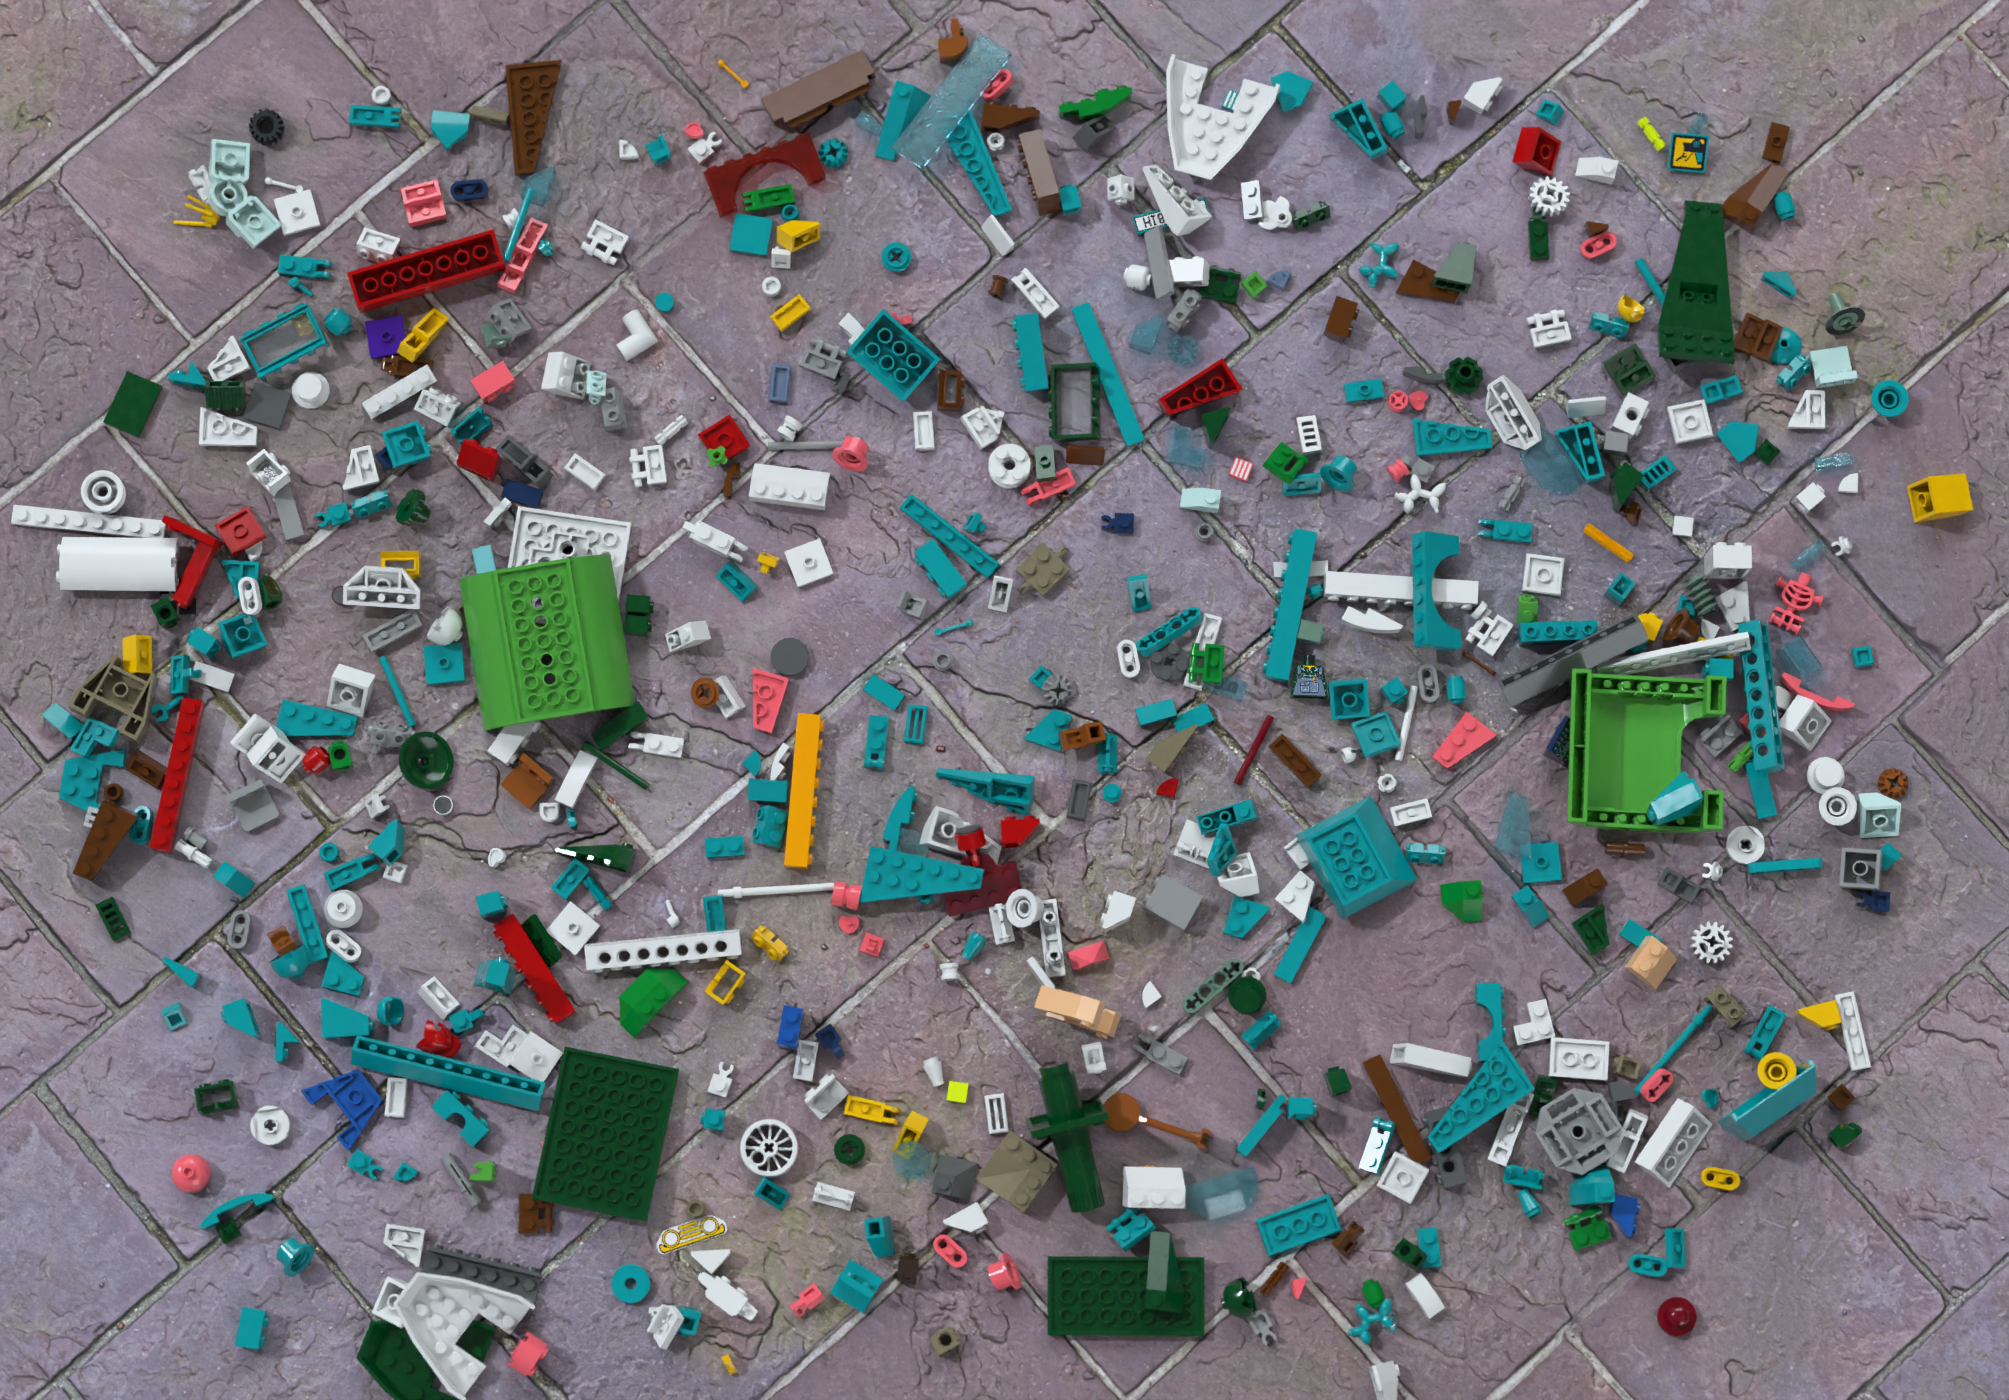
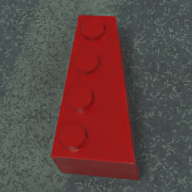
M1222 358L1159 398L1157 403L1166 417L1240 393L1243 389Z

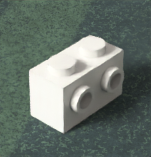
M1195 256L1192 259L1176 257L1174 260H1169L1173 287L1175 285L1178 287L1208 286L1210 264L1203 257Z

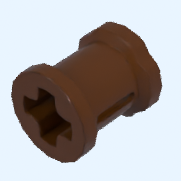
M993 275L991 290H988V294L992 297L1003 299L1005 285L1009 282V279L1000 275Z

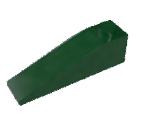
M1152 1231L1150 1233L1144 1310L1183 1313L1185 1293L1171 1234Z

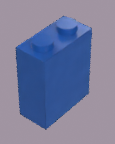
M784 1005L777 1040L778 1048L798 1050L804 1018L803 1008Z

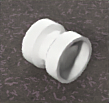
M787 415L784 419V424L778 428L777 433L786 440L793 442L795 433L800 431L802 424Z

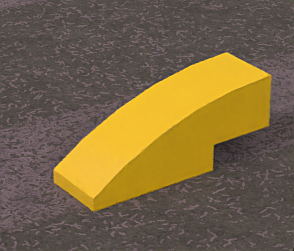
M433 308L413 327L412 332L400 343L397 353L413 363L435 339L449 321V318L436 308Z

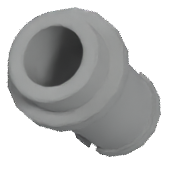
M188 827L182 835L185 841H190L200 850L208 842L207 839L195 832L194 828Z

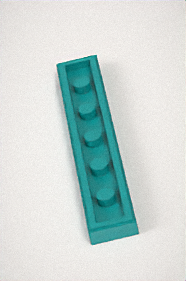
M910 494L899 509L986 579H989L1000 566L996 560L913 494Z

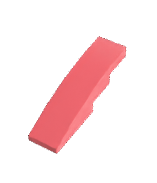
M532 217L530 218L515 245L510 262H507L506 269L497 287L513 294L516 293L537 252L538 244L541 243L540 240L543 239L548 224Z

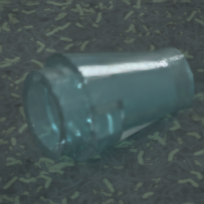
M862 110L854 122L858 125L857 127L876 136L883 128L868 111Z

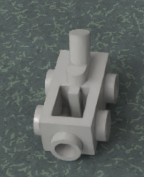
M1175 285L1174 295L1176 299L1173 303L1176 306L1167 318L1166 324L1169 330L1177 333L1181 328H1186L1190 322L1188 318L1190 314H1195L1201 305L1199 301L1202 295L1195 290L1190 291L1189 289L1183 294L1179 287Z
M385 721L374 722L373 725L369 724L367 736H371L370 743L374 744L371 753L377 755L381 747L388 748L393 746L401 748L405 740L415 734V731H412V728L405 724L391 725Z

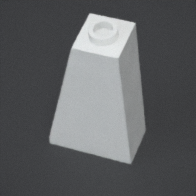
M1409 1043L1393 1044L1390 1064L1456 1077H1468L1472 1070L1470 1057Z

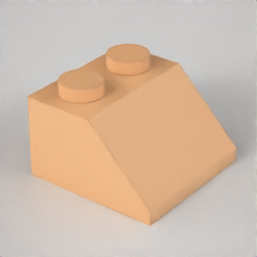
M1646 936L1624 968L1656 990L1677 961V958L1667 946L1655 937Z

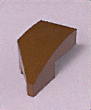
M734 463L726 475L723 491L724 497L732 498V479H740V463Z

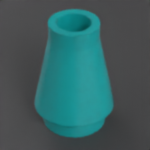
M973 931L972 935L969 934L961 955L971 961L986 945L985 941L987 939Z
M1527 1188L1517 1193L1524 1216L1527 1215L1528 1219L1542 1212L1540 1209L1541 1205Z

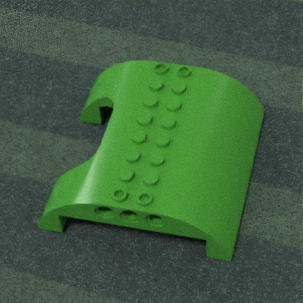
M1572 668L1567 822L1595 829L1657 833H1701L1722 830L1724 791H1702L1701 793L1704 798L1698 812L1656 827L1653 821L1649 820L1647 811L1650 803L1680 774L1681 736L1685 726L1693 720L1726 715L1727 676L1707 675L1704 679L1593 674L1592 669Z

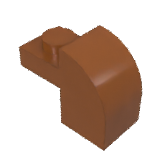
M951 19L952 38L938 39L940 63L956 61L967 50L968 36H964L963 25H959L958 19Z
M1102 721L1084 724L1079 728L1059 732L1063 751L1091 747L1106 740Z

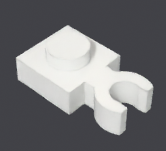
M715 132L709 134L708 140L705 141L702 137L688 148L689 153L699 164L714 154L713 147L721 146V139L717 142L712 141L716 136Z
M504 498L499 506L484 520L485 525L491 530L494 526L498 527L501 524L503 514L511 507L512 504L507 498Z
M721 1061L719 1064L720 1074H713L707 1092L726 1098L732 1083V1079L727 1077L733 1072L734 1066L731 1065L730 1069L725 1071L723 1070L724 1062Z

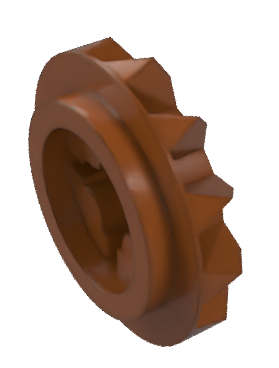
M703 677L696 680L692 685L691 697L697 706L709 708L714 706L719 700V693L721 691L718 688V683L713 681L712 678ZM704 689H711L708 693L709 697H701L704 693Z
M1891 768L1880 774L1878 788L1884 796L1896 799L1907 792L1909 782L1907 775L1902 770ZM1898 777L1896 781L1898 787L1894 786L1891 790H1889L1891 785L1889 779L1893 780L1894 778Z

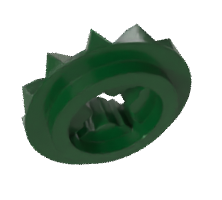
M843 1135L835 1143V1157L844 1165H855L864 1157L865 1145L856 1135ZM847 1142H849L851 1147H858V1149L852 1152L853 1158L848 1153H841V1151L847 1149Z

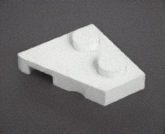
M1806 390L1787 428L1824 429L1825 391Z
M371 445L351 450L350 462L346 471L347 475L343 484L344 491L380 483Z
M1299 871L1278 894L1275 901L1304 923L1308 907L1310 906L1311 895L1315 888V882L1302 871Z
M386 1224L383 1243L416 1267H420L426 1229Z

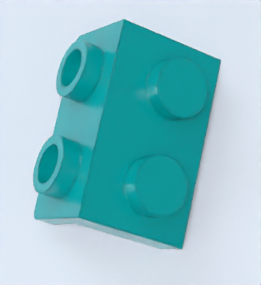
M770 805L760 806L756 814V826L752 832V843L780 849L789 811Z

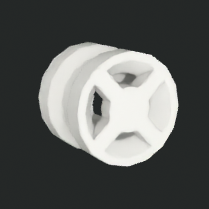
M515 208L511 210L510 214L502 216L511 232L519 214Z
M941 964V981L960 979V974L957 972L959 964Z

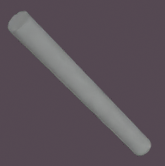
M843 441L768 442V450L835 449L836 447H841Z

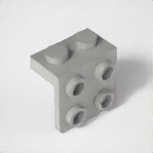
M253 779L247 782V786L243 788L236 787L229 791L230 794L226 796L246 832L252 831L279 817L277 807L262 779Z

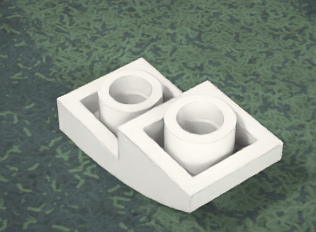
M196 661L193 670H201V678H190V680L229 692L235 674Z
M782 743L775 756L770 780L782 781L786 775L784 773L785 767L780 763H785L791 753H789L790 747L785 743Z
M1421 1273L1405 1284L1427 1318H1432L1445 1308L1434 1289Z

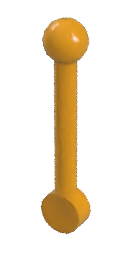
M724 60L718 61V66L723 67L741 83L742 88L748 87V81L742 80L725 65Z

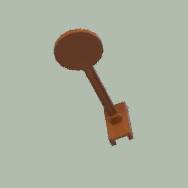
M1114 1094L1104 1103L1109 1120H1106L1105 1123L1114 1131L1125 1132L1131 1130L1137 1123H1141L1191 1140L1190 1142L1197 1144L1196 1147L1201 1152L1207 1154L1209 1152L1205 1143L1208 1144L1209 1142L1207 1137L1211 1139L1214 1137L1210 1130L1203 1128L1201 1133L1196 1131L1190 1132L1140 1114L1138 1102L1128 1094Z

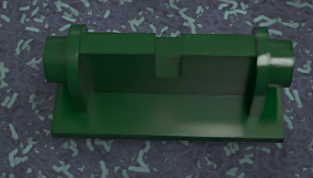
M1319 201L1308 206L1310 212H1307L1305 208L1293 212L1292 222H1295L1296 231L1331 217L1329 204L1327 205L1325 201Z

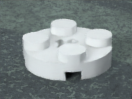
M1740 826L1732 830L1727 836L1725 849L1729 857L1737 863L1743 865L1754 863L1764 853V837L1755 827ZM1749 841V850L1746 848L1742 849L1740 842Z
M265 1106L260 1108L252 1117L250 1129L252 1135L259 1142L265 1145H276L287 1138L290 1131V1120L282 1109L275 1106ZM269 1120L276 1124L272 1131L269 1128H265Z

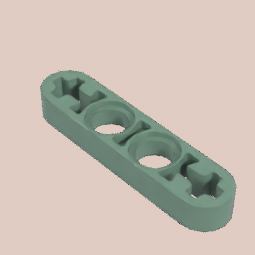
M1237 958L1229 960L1183 1000V1010L1188 1014H1194L1243 972V962ZM1231 963H1238L1240 965L1238 967L1239 972L1234 970L1232 973H1230V975L1232 976V978L1230 979L1228 974L1224 972L1223 969L1226 968V971H1229L1232 967ZM1217 975L1225 976V984H1216L1215 977ZM1203 987H1208L1211 990L1210 997H1202L1200 990ZM1196 993L1203 1003L1200 1004L1198 1001L1194 1005V1010L1192 1008L1187 1009V1001L1192 1002L1195 1000L1196 997L1193 995Z

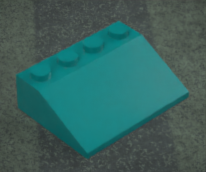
M884 309L879 311L846 351L848 355L902 402L906 400L940 360L937 355Z

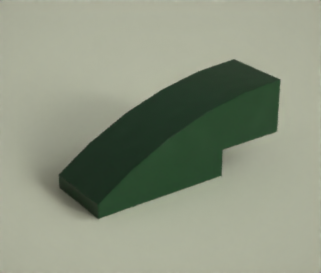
M638 701L591 734L599 749L603 751L648 721L649 717Z

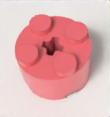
M529 1331L525 1333L527 1338L522 1337L512 1352V1361L508 1360L506 1362V1365L525 1377L533 1375L537 1369V1364L535 1363L538 1359L542 1360L548 1352L547 1343Z

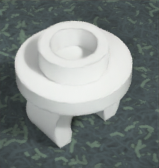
M1840 536L1839 541L1831 544L1832 547L1836 545L1841 547V550L1835 553L1836 556L1843 555L1845 552L1847 554L1851 553V548L1853 547L1850 539L1844 536Z
M1713 862L1712 865L1709 863L1703 865L1706 868H1710L1708 874H1702L1703 877L1707 879L1712 878L1713 881H1718L1722 877L1723 869L1719 862Z

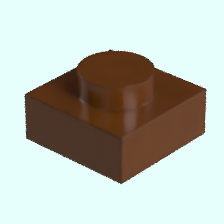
M1840 1084L1827 1096L1839 1111H1842L1855 1099L1843 1084Z

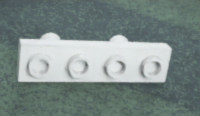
M1056 899L1042 900L1044 913L1039 923L1045 972L1049 978L1066 976Z

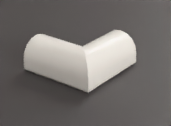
M638 309L632 310L622 318L631 336L616 344L624 359L628 361L656 344L658 339Z

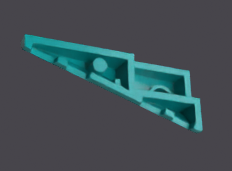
M938 768L936 771V778L942 777L952 782L951 785L955 787L959 785L968 789V793L992 804L998 803L1006 807L1009 812L1015 811L1023 815L1022 818L1030 815L1035 793V776Z

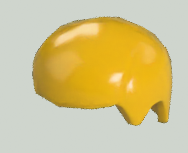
M1623 295L1617 304L1618 314L1626 321H1640L1645 314V308L1629 296Z

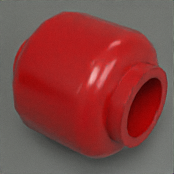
M313 746L302 759L304 764L302 767L309 774L319 775L331 763L329 752L322 746Z

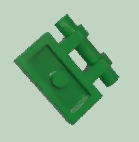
M1192 643V648L1189 650V657H1191L1190 667H1188L1187 671L1189 681L1196 682L1197 675L1199 674L1202 675V682L1221 684L1225 645L1206 643L1205 651L1199 650V643ZM1198 658H1204L1203 668L1198 667Z
M1600 1206L1596 1208L1590 1207L1585 1212L1580 1214L1574 1213L1569 1218L1564 1219L1566 1227L1573 1225L1575 1229L1568 1232L1574 1251L1612 1238L1606 1220L1597 1221L1596 1216L1603 1214ZM1590 1219L1591 1224L1581 1228L1580 1222Z

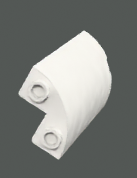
M62 537L61 544L57 546V555L60 556L59 571L56 572V582H60V590L176 591L178 584V538Z

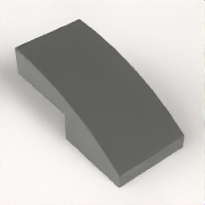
M1424 95L1420 96L1415 110V139L1421 138L1424 135L1422 119L1426 118L1428 114Z
M1423 366L1404 367L1402 371L1403 376L1420 383L1441 385L1443 381L1442 373L1424 374Z
M1666 867L1657 882L1659 886L1691 905L1701 890V886L1684 878L1683 875Z

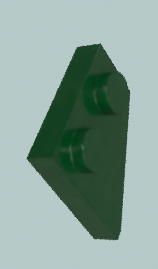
M1603 903L1571 923L1592 956L1609 946Z

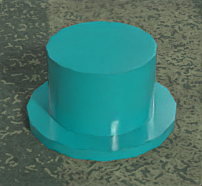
M1882 381L1872 390L1871 404L1875 411L1882 416L1896 417L1902 414L1908 406V392L1897 381Z
M1338 455L1331 464H1325L1321 467L1320 475L1323 481L1330 487L1341 492H1349L1353 489L1354 480L1352 478L1357 472V466L1352 460Z
M290 1238L280 1246L276 1259L285 1266L284 1273L292 1277L306 1268L313 1258L315 1249L310 1243L302 1245L295 1238Z

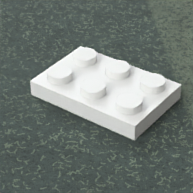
M1551 1037L1548 1077L1607 1081L1609 1042Z

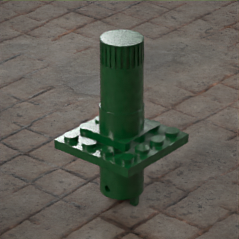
M1068 1061L1053 1067L1039 1068L1041 1078L1038 1081L1046 1114L1026 1118L1027 1128L1032 1139L1043 1140L1048 1138V1135H1051L1071 1212L1080 1213L1097 1209L1105 1205L1088 1129H1090V1124H1094V1126L1105 1124V1121L1109 1120L1108 1113L1101 1100L1082 1104L1075 1072L1070 1071Z

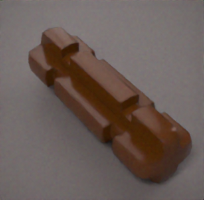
M1284 1262L1278 1264L1277 1269L1272 1272L1266 1280V1284L1259 1290L1265 1297L1269 1296L1272 1292L1271 1289H1274L1283 1277L1282 1274H1285L1289 1269L1288 1265Z

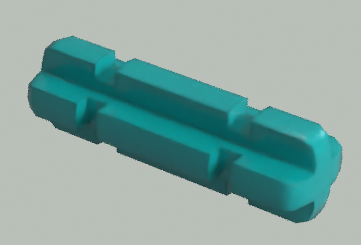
M591 876L587 877L583 884L586 888H589V892L596 901L600 902L602 909L606 911L611 908L612 903L609 899H606V895L595 884L594 879Z

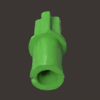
M1750 741L1741 751L1738 750V754L1727 764V767L1735 774L1746 762L1750 761L1749 758L1753 754Z

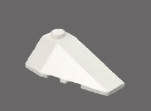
M935 806L924 825L919 845L964 857L966 851L958 850L954 833L956 830L972 824L964 821L954 811ZM984 834L986 845L980 847V851L988 853L997 865L1001 846Z
M1393 1361L1370 1366L1369 1371L1377 1400H1397V1376L1400 1375L1398 1365L1394 1364Z

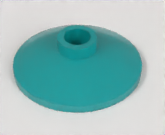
M1783 327L1769 359L1777 364H1789L1799 355L1802 345L1797 333L1792 329ZM1782 341L1787 343L1786 347L1781 346Z

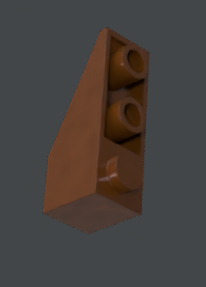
M988 102L983 107L981 131L998 133L1039 119L1040 110L1031 106L1018 108L1014 104L1001 106L996 102Z

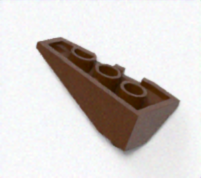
M1775 162L1771 163L1726 199L1722 205L1723 217L1750 233L1789 174V171Z

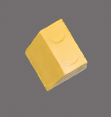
M1966 473L1928 476L1908 485L1907 491L1914 523L1963 515L1972 511L1973 505Z

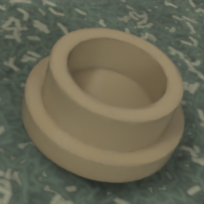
M694 1199L688 1202L686 1212L689 1217L699 1219L705 1214L706 1208L701 1200Z

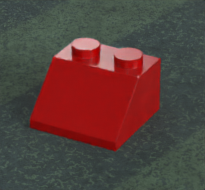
M1522 127L1512 162L1522 169L1552 176L1562 141L1540 127Z

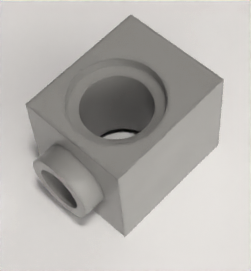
M1606 431L1599 441L1602 453L1625 456L1629 434Z

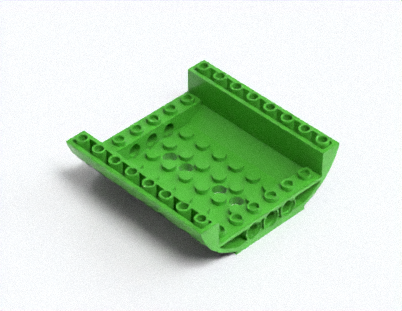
M611 555L565 558L493 570L459 579L484 731L613 708H626L635 703ZM536 597H540L543 600V605L540 608H534L532 605V601ZM539 616H543L546 619V624L543 627H538L535 624V620ZM545 654L552 656V663L550 665H544L541 661ZM549 673L554 674L556 678L555 682L551 685L545 682V676Z

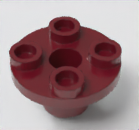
M1669 1298L1658 1308V1324L1668 1335H1686L1696 1324V1310L1684 1298Z

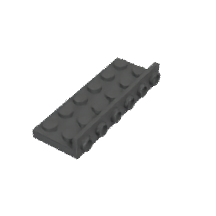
M432 1243V1247H426L427 1252L421 1273L465 1279L522 1296L533 1301L535 1305L542 1278V1273L538 1272L539 1268L527 1266V1269L519 1268L520 1264L510 1261L506 1265L500 1263L501 1259L493 1257L485 1260L481 1259L482 1255L472 1252L468 1256L462 1254L463 1250L451 1248V1251L443 1250L444 1246ZM529 1308L526 1315L532 1316L534 1309Z

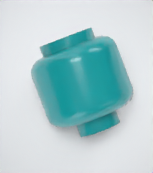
M333 308L324 318L325 327L335 336H339L342 333L346 335L352 328L350 325L352 317L342 308Z

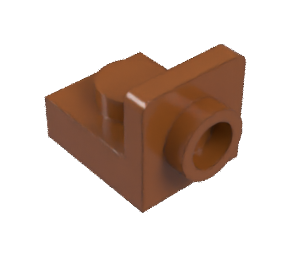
M284 925L267 934L280 957L298 948Z

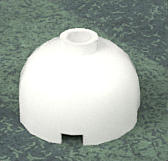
M448 606L440 613L443 616L439 619L436 618L427 633V638L438 645H448L453 640L457 642L463 634L460 631L462 619L455 610Z

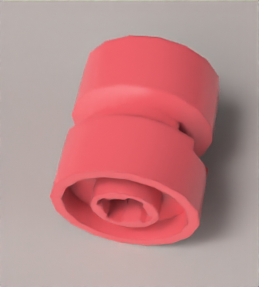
M836 880L831 905L842 907L846 904L847 908L858 910L862 886L852 884L848 887L846 882Z

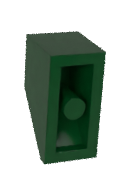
M1339 1066L1327 1069L1328 1073H1325L1324 1077L1330 1097L1348 1093L1352 1090L1344 1068L1339 1069Z

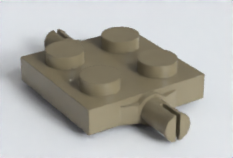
M1044 543L1037 548L1016 569L1025 581L1017 589L1018 592L1024 595L1032 588L1044 597L1070 572V568L1061 559L1069 552L1068 548L1063 545L1056 553L1051 551Z

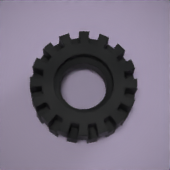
M262 109L258 110L259 113L255 112L253 114L254 117L250 118L249 130L256 142H261L262 145L266 143L272 145V142L276 144L278 142L277 139L281 140V135L284 134L285 128L280 115L272 109L271 111L269 109H265V111H262ZM271 121L274 124L273 130L267 134L260 131V124L262 122Z

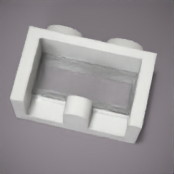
M263 449L246 464L250 474L274 497L278 490L291 481L289 477L290 472L286 466H280L277 463L278 460L273 453L268 454Z

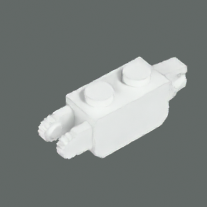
M685 521L682 527L684 531L690 533L689 538L693 539L694 543L724 558L730 557L741 562L743 558L731 552L733 546L741 551L747 552L748 550L747 546L736 541L734 537L703 522H696L694 525Z
M706 1272L699 1274L698 1281L707 1288L705 1294L709 1300L731 1316H738L739 1314L750 1321L754 1319L758 1311L748 1302L749 1299L746 1298L748 1294L739 1287L737 1290L730 1286L732 1282L724 1275L721 1278L716 1276L714 1279Z

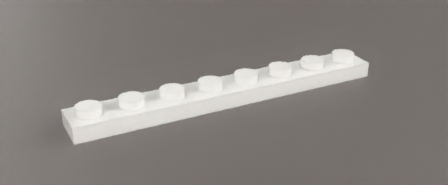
M13 505L11 519L12 525L132 538H165L166 524L161 522L162 520Z
M1748 632L1737 633L1631 656H1623L1596 666L1598 674L1628 675L1751 650Z

